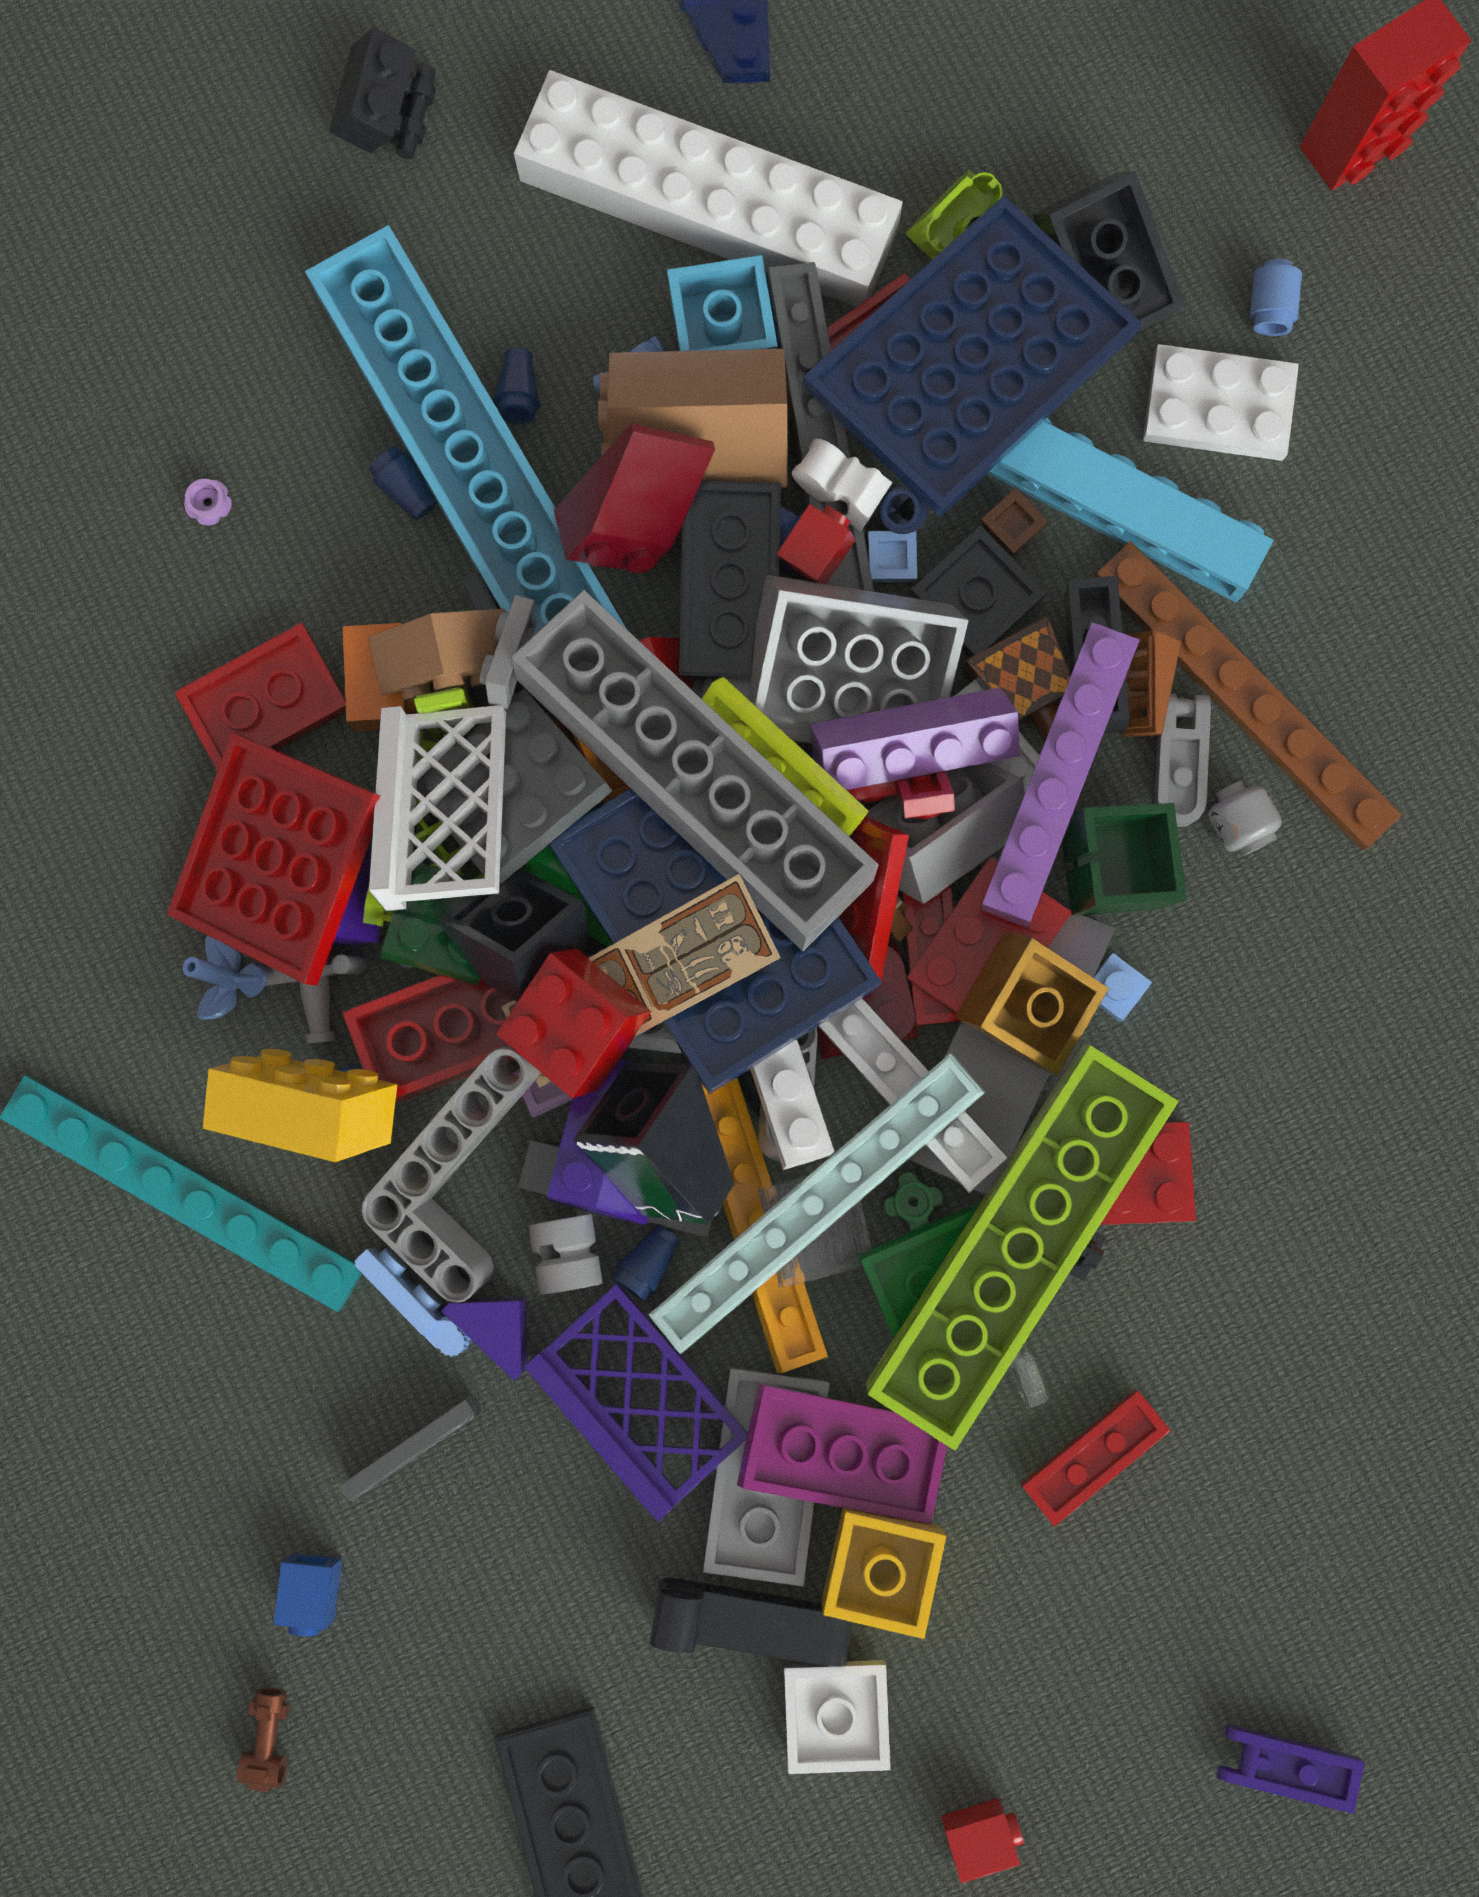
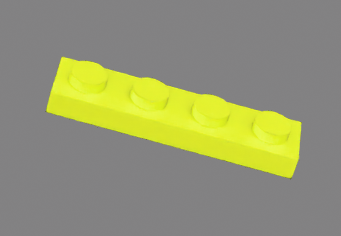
M722 677L714 681L702 700L850 837L869 811L727 679Z

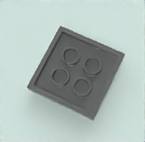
M525 689L511 699L509 708L505 709L506 730L499 885L612 792L603 778ZM492 722L482 723L467 735L465 739L477 748L491 734ZM458 743L442 756L438 762L451 773L470 753ZM480 762L460 782L474 793L489 779V769ZM431 767L417 781L416 790L426 797L445 777ZM454 787L435 807L449 818L468 798ZM488 798L483 801V802H485L487 805H488ZM477 807L458 827L472 839L487 824V814ZM451 833L452 836L459 843V845L463 848L466 845V843L462 841L455 833ZM486 843L481 847V848L484 849L485 851H486ZM475 853L471 860L485 876V860Z

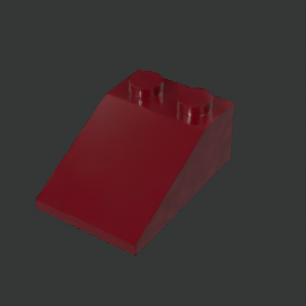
M631 423L554 509L565 559L588 563L591 566H606L628 570L632 573H647L673 546L715 451L713 441Z

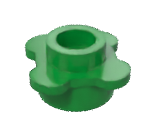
M904 1173L898 1178L899 1187L894 1195L885 1200L884 1209L889 1216H899L908 1222L912 1230H917L928 1225V1216L935 1206L941 1204L942 1193L937 1187H927L920 1183L914 1173ZM911 1197H916L918 1200V1204L914 1207L910 1206L908 1202Z

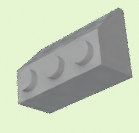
M989 762L947 770L946 774L954 793L955 811L940 813L938 816L929 819L905 818L898 795L888 796L869 809L866 817L909 834L899 890L924 904L1005 846L1025 795L1020 777Z

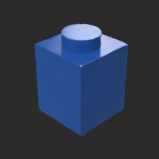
M292 1553L283 1560L280 1568L274 1625L287 1626L288 1633L296 1636H315L319 1634V1630H325L335 1620L342 1558Z

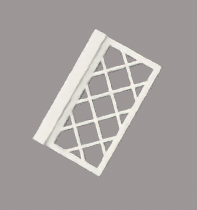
M502 705L408 715L405 714L401 706L381 708L376 794L381 796L376 802L374 809L369 891L386 911L406 909V901L499 893L506 711ZM492 722L491 734L477 748L463 738L475 724ZM441 728L447 735L427 753L419 746L420 730ZM456 743H459L470 754L450 773L438 760ZM418 755H419L420 757H422V759H421L419 762H418ZM481 762L489 769V779L473 793L460 781ZM433 767L445 779L424 797L416 790L417 781ZM456 787L468 799L447 818L435 805ZM487 798H488V805H487L485 802H483V801H484L485 799H487ZM479 807L487 814V824L471 839L458 826ZM430 811L443 824L421 843L414 836V826ZM453 832L466 845L445 864L432 851ZM485 843H486V851L481 848ZM413 845L417 847V849L414 852ZM477 853L485 860V879L463 880L456 872ZM426 857L441 869L426 884L411 885L412 871Z

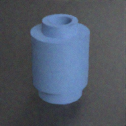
M1272 259L1254 271L1250 320L1254 322L1253 329L1258 334L1265 336L1288 334L1292 331L1293 323L1298 320L1302 272L1294 267L1293 263L1289 260Z

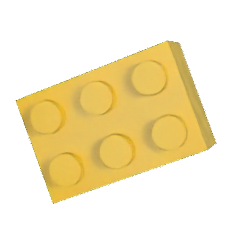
M280 1049L261 1050V1055L257 1057L234 1056L229 1064L212 1067L208 1070L203 1129L332 1162H338L391 1143L397 1084L378 1080L379 1074L377 1072L364 1069H352L347 1072L334 1069L335 1063L322 1059H307L301 1062L291 1059V1052Z

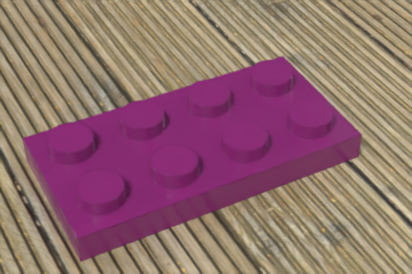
M759 1383L737 1485L742 1489L931 1524L947 1445L889 1409Z

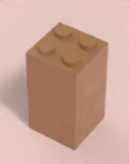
M784 349L609 353L608 373H600L601 400H598L599 430L603 431L604 442L601 445V456L631 423L713 441L715 451L702 481L781 483V488L787 487V390Z

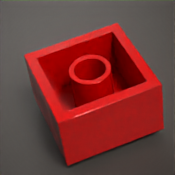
M571 949L549 954L496 1035L573 1099L600 1089L652 1011L593 963L580 950Z

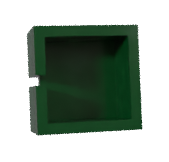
M1174 803L1088 807L1072 813L1062 839L1064 863L1074 862V869L1066 872L1070 910L1072 911L1071 916L1160 910L1187 900Z

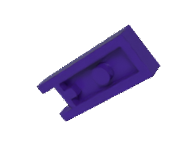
M1235 1725L1226 1726L1225 1737L1233 1741L1242 1742L1244 1745L1239 1769L1219 1765L1216 1774L1218 1779L1352 1814L1355 1813L1365 1763L1359 1756Z

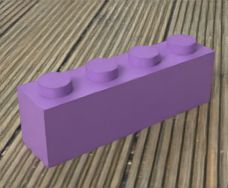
M1001 687L809 724L813 760L846 790L1020 756L1018 711Z

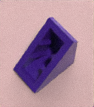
M526 1297L467 1299L459 1303L450 1302L442 1310L450 1320L514 1381L526 1370L524 1368L528 1363Z

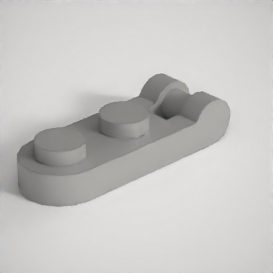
M1171 693L1162 735H1157L1154 804L1174 803L1177 827L1188 826L1199 819L1205 811L1207 803L1211 698L1209 695H1194L1192 699L1177 698L1176 693ZM1176 717L1190 718L1192 723L1191 729L1176 728Z

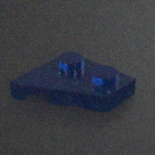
M679 0V6L682 11L686 10L696 28L698 39L704 49L713 57L714 67L724 83L770 82L768 0Z

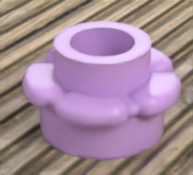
M199 479L187 488L184 506L189 517L196 518L200 524L209 526L217 524L220 517H226L229 514L232 500L227 496L228 489L223 483L217 480ZM206 499H212L210 506L204 505Z

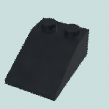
M1136 171L1116 172L1033 215L1036 225L1142 322L1139 330L1185 308Z

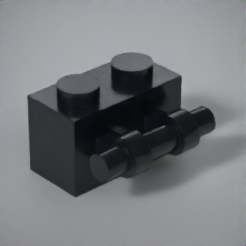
M373 27L351 46L329 133L369 153L375 151L394 136L399 139L396 154L404 159H413L417 145L422 144L426 126L423 124L427 106L433 104L436 87L433 85L436 69L431 65L421 63L417 67L415 78L410 77L416 50ZM403 98L409 100L405 117L399 115Z

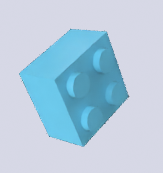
M762 255L667 270L679 351L777 349Z

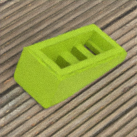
M461 687L419 695L414 699L418 713L426 714L438 711L476 708L473 696ZM475 724L465 735H469L475 730L478 724ZM441 728L427 729L431 737L437 741L442 740L447 735Z

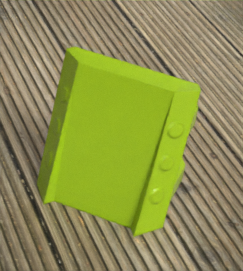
M970 169L967 170L908 228L905 234L933 260L1002 197L1001 184L992 174L984 172L975 175Z

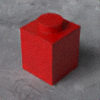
M809 504L777 552V555L783 563L810 581L827 584L856 541L852 532L847 529L851 521L830 506L826 505L821 512Z
M999 1798L941 1816L961 1884L1020 1865L1015 1849L1016 1846L1024 1844L1019 1824L1014 1812L1005 1815Z

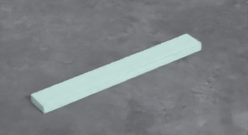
M952 1053L947 1055L649 1314L651 1319L679 1354L685 1352L986 1092Z

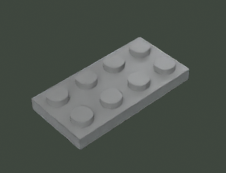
M730 1367L725 1406L748 1431L759 1383L828 1397L830 1382L823 1379ZM724 1422L720 1449L735 1436ZM745 1441L717 1466L703 1572L804 1586L814 1502L739 1487L737 1481L745 1449Z

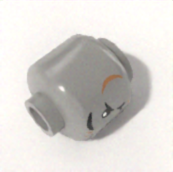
M1239 781L1215 794L1219 802L1209 810L1208 818L1225 850L1229 852L1239 850L1243 857L1278 839L1275 832L1280 828L1282 820L1267 790L1263 786L1255 785L1245 788L1243 782Z

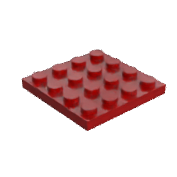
M231 733L166 915L303 984L317 986L372 838L375 804L381 795L246 736Z

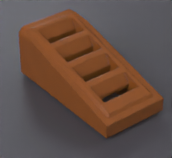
M1155 630L1128 633L1126 635L1140 640L1126 674L1130 720L1124 732H1121V735L1126 737L1162 735L1181 641ZM1142 710H1147V717H1140Z

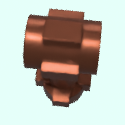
M271 1687L257 1689L255 1698L249 1703L248 1714L256 1716V1720H258L254 1752L244 1751L237 1770L238 1782L248 1784V1790L269 1792L272 1788H281L285 1780L287 1758L274 1755L278 1719L285 1720L289 1716L290 1703H285L287 1692L283 1689Z

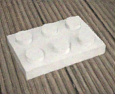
M1158 344L1153 357L1143 441L1283 461L1288 454L1299 364Z

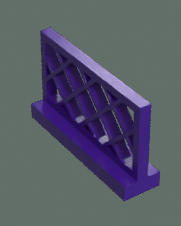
M615 1284L550 1345L524 1366L657 1522L747 1439L748 1431L619 1284ZM615 1299L629 1314L628 1335L600 1333L601 1312ZM594 1319L593 1333L580 1332ZM636 1323L648 1336L635 1335ZM572 1338L593 1339L591 1368L571 1367L558 1351ZM600 1340L628 1341L626 1371L598 1369ZM635 1342L655 1343L662 1351L661 1373L633 1371ZM669 1360L681 1374L668 1373ZM579 1375H590V1388ZM598 1376L626 1377L624 1406H608L601 1402L597 1397ZM633 1378L661 1379L659 1409L631 1407ZM668 1380L688 1381L696 1390L695 1411L666 1409ZM702 1398L714 1412L702 1411ZM612 1413L624 1414L623 1426ZM631 1414L659 1416L657 1445L638 1444L630 1435ZM666 1416L694 1418L693 1447L664 1445ZM701 1418L721 1419L735 1436L721 1449L700 1447ZM645 1451L657 1452L656 1464ZM664 1453L693 1454L692 1474L678 1488L663 1473ZM699 1455H712V1457L699 1468Z

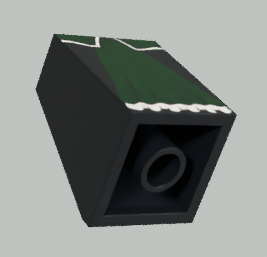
M626 1062L573 1139L578 1147L643 1216L709 1225L722 1209L724 1200L735 1185L698 1072L692 1066Z

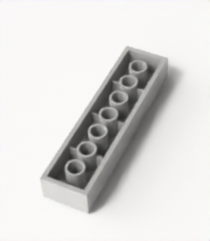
M585 590L575 597L511 657L516 680L727 880L740 874L756 908L802 951L874 881L879 864Z

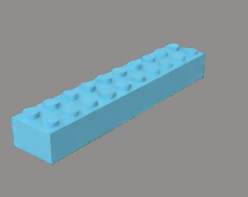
M387 225L306 270L305 273L318 299L406 450L411 455L477 572L481 574L498 608H505L506 613H509L515 595L534 600L536 615L534 636L585 590L625 627L589 564L565 559L554 514L555 507L390 226Z

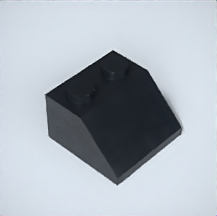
M519 868L499 885L498 894L467 896L439 919L443 930L482 980L516 1002L519 1001L550 953L578 949L583 952L590 945L584 902L522 868Z

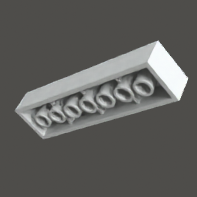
M551 70L547 74L514 152L521 182L726 259L733 260L762 255L765 273L768 267L815 262L821 294L854 307L859 306L871 297L900 223L903 204L901 200Z

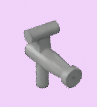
M338 955L333 959L332 964L327 965L326 961L317 986L303 984L269 966H265L267 971L265 986L299 982L301 998L310 1034H305L306 1044L336 1041L335 1031H330L331 992L329 977L337 974L361 975L366 972L368 963L362 956Z

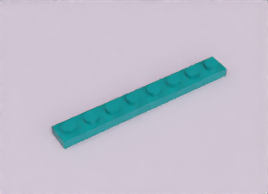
M24 1075L0 1115L1 1120L336 1312L342 1310L362 1275L355 1267L354 1260L32 1076Z

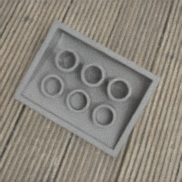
M766 575L756 621L749 701L791 740L812 743L809 724L950 697L969 619L952 604Z

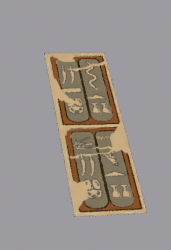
M740 874L589 957L593 963L652 1011L635 1036L781 958ZM515 1000L502 1006L506 1018L517 1004ZM542 1073L536 1079L539 1088L551 1082Z

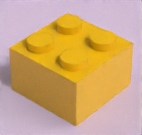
M842 1508L821 1601L823 1615L925 1639L946 1541V1534L942 1526L934 1523L927 1524Z

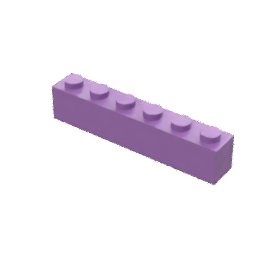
M1093 622L1091 623L982 903L981 911L1028 928L1140 639Z

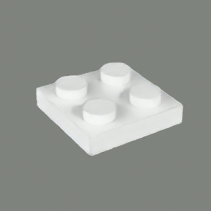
M885 1660L847 1661L846 1666L830 1667L811 1663L784 1664L788 1774L891 1770Z

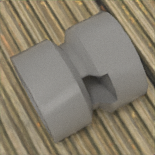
M592 1214L528 1225L532 1252L541 1256V1262L535 1267L539 1295L575 1290L603 1283L599 1256L590 1252V1246L596 1242Z

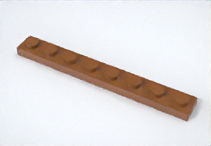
M1131 541L1095 574L1094 577L1118 576L1120 606L1145 631H1159L1181 641L1177 664L1362 851L1370 847L1402 816Z

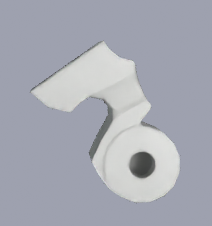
M814 439L811 442L809 452L792 471L794 480L807 493L820 502L842 500L847 503L848 512L845 517L851 521V525L859 532L862 531L892 484L878 469L866 468L860 464L859 459L856 457L848 459L837 447L822 439Z

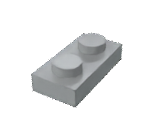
M515 595L509 613L502 612L499 616L495 631V641H498V645L494 655H486L480 675V683L486 685L489 705H502L504 709L509 708L517 684L511 657L533 637L536 628L535 605L532 599Z

